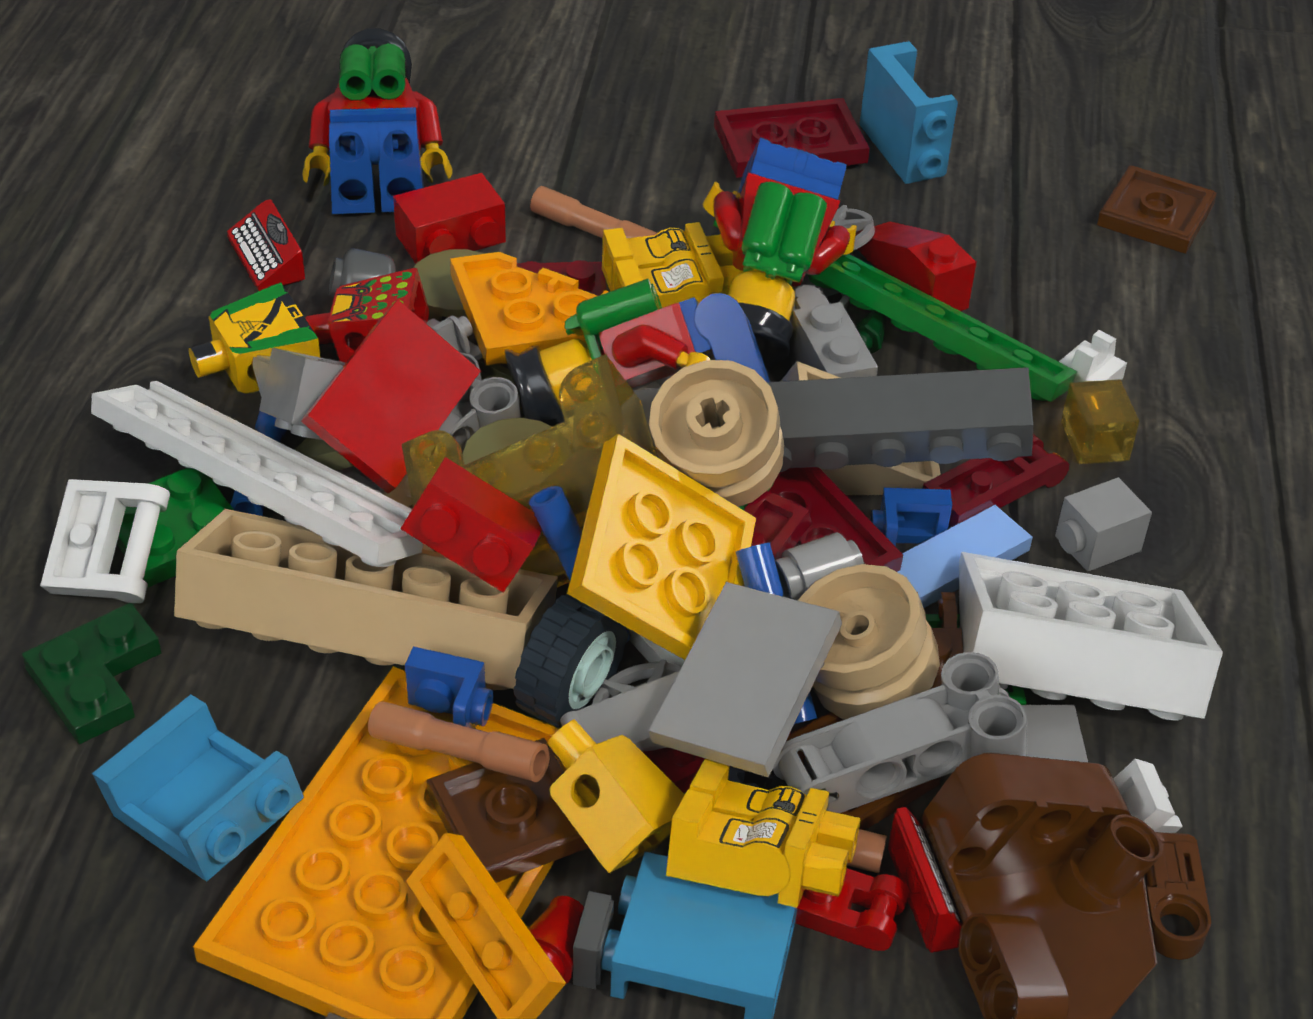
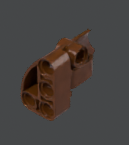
M983 753L965 760L953 771L924 810L921 820L963 924L959 935V954L984 1019H1111L1157 965L1144 875L1162 856L1163 848L1159 837L1145 822L1131 815L1109 769L1105 765L999 753Z

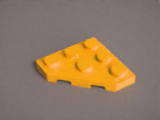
M501 252L450 258L452 280L467 318L472 325L474 336L486 365L507 364L504 353L505 349L521 353L529 347L537 345L543 350L572 339H580L586 344L584 335H567L564 327L565 321L576 314V307L579 303L597 297L595 294L578 289L579 280L546 268H542L538 274L517 267V258Z

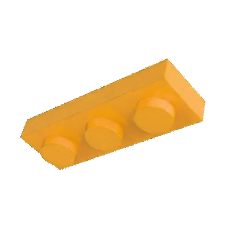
M445 832L409 876L406 883L497 1019H536L565 986L566 982L462 835Z

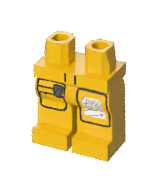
M700 222L685 224V231L679 228H668L652 236L626 238L623 228L603 230L602 271L610 292L649 279L651 284L655 286L662 308L693 297L700 303L702 299L710 294L722 293L728 295L731 282L738 274L743 272L733 266V251L724 246L721 234L705 236Z
M705 759L690 785V790H687L672 817L666 876L757 896H771L779 893L778 904L795 908L798 907L805 889L839 897L844 883L847 863H852L856 852L860 818L827 811L830 793L828 791L810 788L806 796L802 791L789 786H779L766 790L729 781V765Z

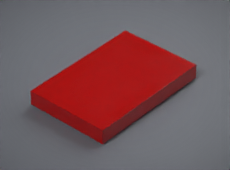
M397 299L387 309L301 422L389 494L402 481L481 370Z

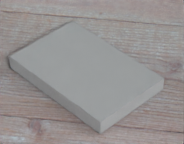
M726 582L648 730L652 742L769 777L842 625L840 612Z

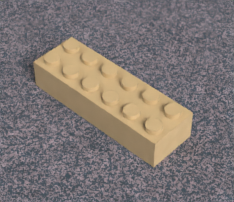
M224 509L177 550L174 616L196 621L199 626L208 629L231 628L249 632L255 638L264 641L287 640L306 644L311 650L320 653L343 652L362 656L372 664L383 666L393 664L405 666L414 646L484 662L486 688L507 690L510 688L514 689L516 685V671L520 665L524 647L527 646L531 638L532 631L539 624L546 610L555 603L558 577L519 569L503 593L440 553L422 549V553L397 560L392 566H370L362 562L361 557L340 546L324 542L322 536L303 526L294 525L283 520Z

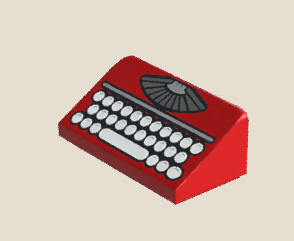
M271 199L262 202L227 231L230 243L258 291L278 283H282L284 286L305 280L301 248Z
M906 807L897 808L893 818L888 850L899 878L910 888L908 901L926 948L931 953L958 948L960 930L963 924L922 824Z

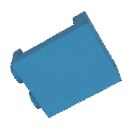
M910 41L869 49L860 117L862 129L905 184L942 177L947 173L958 104L953 95L935 98L927 97L913 80L917 49Z
M191 694L92 773L114 817L206 882L304 798L288 757L275 751L264 760L217 730L206 703Z
M644 852L638 876L627 875L622 886L618 914L624 915L625 918L621 931L609 930L603 950L601 969L611 971L610 996L624 999L629 982L632 981L745 1007L744 1019H773L795 927L797 908L778 904L779 893L771 896H757L666 876L668 857Z

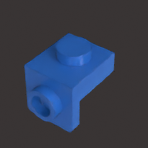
M884 487L881 509L871 510L870 521L894 546H896V543L921 544L948 530L952 510L951 490Z

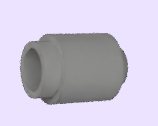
M836 532L784 550L782 558L775 560L783 589V597L798 600L817 580L837 569L864 564L857 544L853 540L846 541L840 533Z

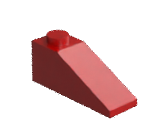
M889 221L874 226V236L865 245L858 248V251L875 268L959 311L969 308L977 262L950 235Z

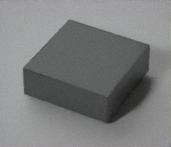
M588 892L573 946V985L596 989L597 985L601 983L604 972L601 969L603 950L610 929H613L614 901L612 900V895Z

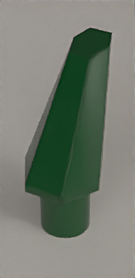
M872 310L855 326L870 354L882 348L887 322L886 316L875 310Z

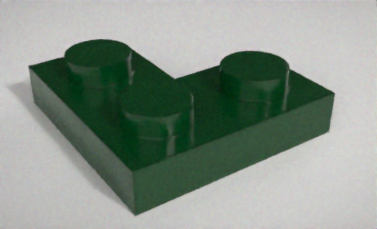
M130 602L23 652L22 657L26 670L80 745L135 718L132 701L120 687L114 676L162 653L158 637Z

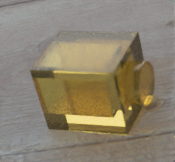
M1121 380L1070 383L1061 423L1078 464L1130 460L1140 421Z

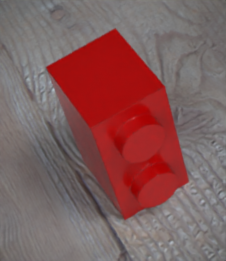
M483 173L393 196L396 236L415 264L430 254L449 249L476 251L506 242L505 203Z
M446 457L400 528L503 593L535 547L542 531L533 511Z

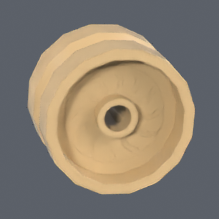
M705 360L683 367L667 379L651 403L649 428L659 459L737 507L753 502L771 488L783 466L784 439L780 427L779 410L772 389L754 369L730 360Z
M861 564L837 569L817 580L798 599V601L840 612L842 625L827 654L824 666L820 669L812 686L825 709L842 719H848L930 690L933 686L940 667L938 644L931 626L926 621L925 611L919 595L907 577L885 566Z

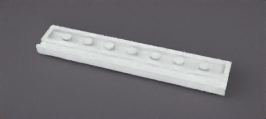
M158 381L150 382L149 390L139 385H132L92 393L91 414L112 424L115 430L129 433L144 441L147 447L161 450L176 458L180 465L194 468L213 478L214 483L234 489L247 496L251 503L265 506L284 516L287 522L309 529L322 536L324 542L340 546L361 557L362 562L367 565L388 567L394 565L399 559L422 553L423 543L400 529L411 512V508Z

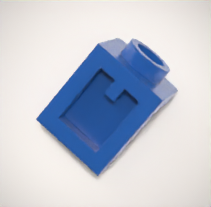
M413 646L405 663L408 704L422 707L434 713L445 712L453 714V723L474 729L477 725L484 727L489 719L493 704V690L486 689L484 662Z

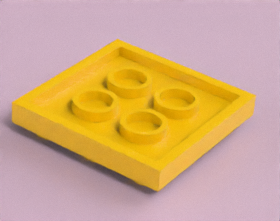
M617 434L604 442L567 594L685 660L725 583L744 585L735 552L751 547L756 518L622 435Z

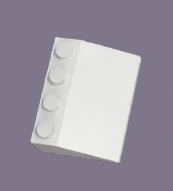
M961 552L959 560V612L964 653L974 652L989 657L997 666L999 685L1002 689H1006L1008 685L1030 688L1035 694L1052 700H1063L1067 695L1088 698L1095 705L1110 710H1122L1125 708V705L1148 709L1155 716L1167 720H1182L1184 715L1205 718L1223 651L1182 590Z

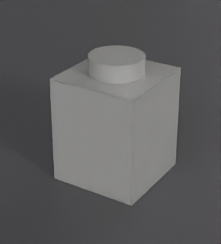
M1118 477L1064 497L1055 537L1059 540L1062 548L1067 553L1072 554L1082 567L1089 572L1140 552L1152 511Z

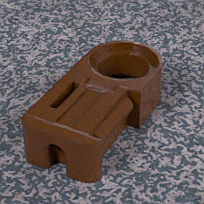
M1155 832L1161 841L1163 848L1162 856L1145 874L1155 950L1171 959H1189L1201 951L1211 927V915L1196 838L1190 834ZM1169 914L1182 916L1190 921L1195 929V933L1190 936L1172 934L1165 929L1160 918Z

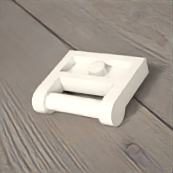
M69 479L40 586L51 594L115 598L128 603H142L148 586L143 578L159 513L166 511L170 492L163 487L146 483ZM126 507H137L120 575L109 574Z

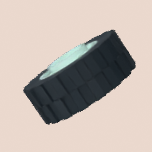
M568 594L561 595L556 599V602L551 608L549 607L542 615L543 618L532 631L531 638L521 655L522 659L516 671V685L514 687L517 707L557 728L562 727L560 719L565 713L592 705L594 697L604 680H608L617 674L616 671L622 661L629 634L627 633V627Z

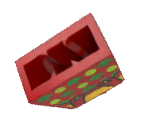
M411 268L342 285L336 289L330 312L309 315L305 319L318 337L319 345L334 343L340 362L346 363L387 309L397 299L426 324L428 322L429 307L418 269Z

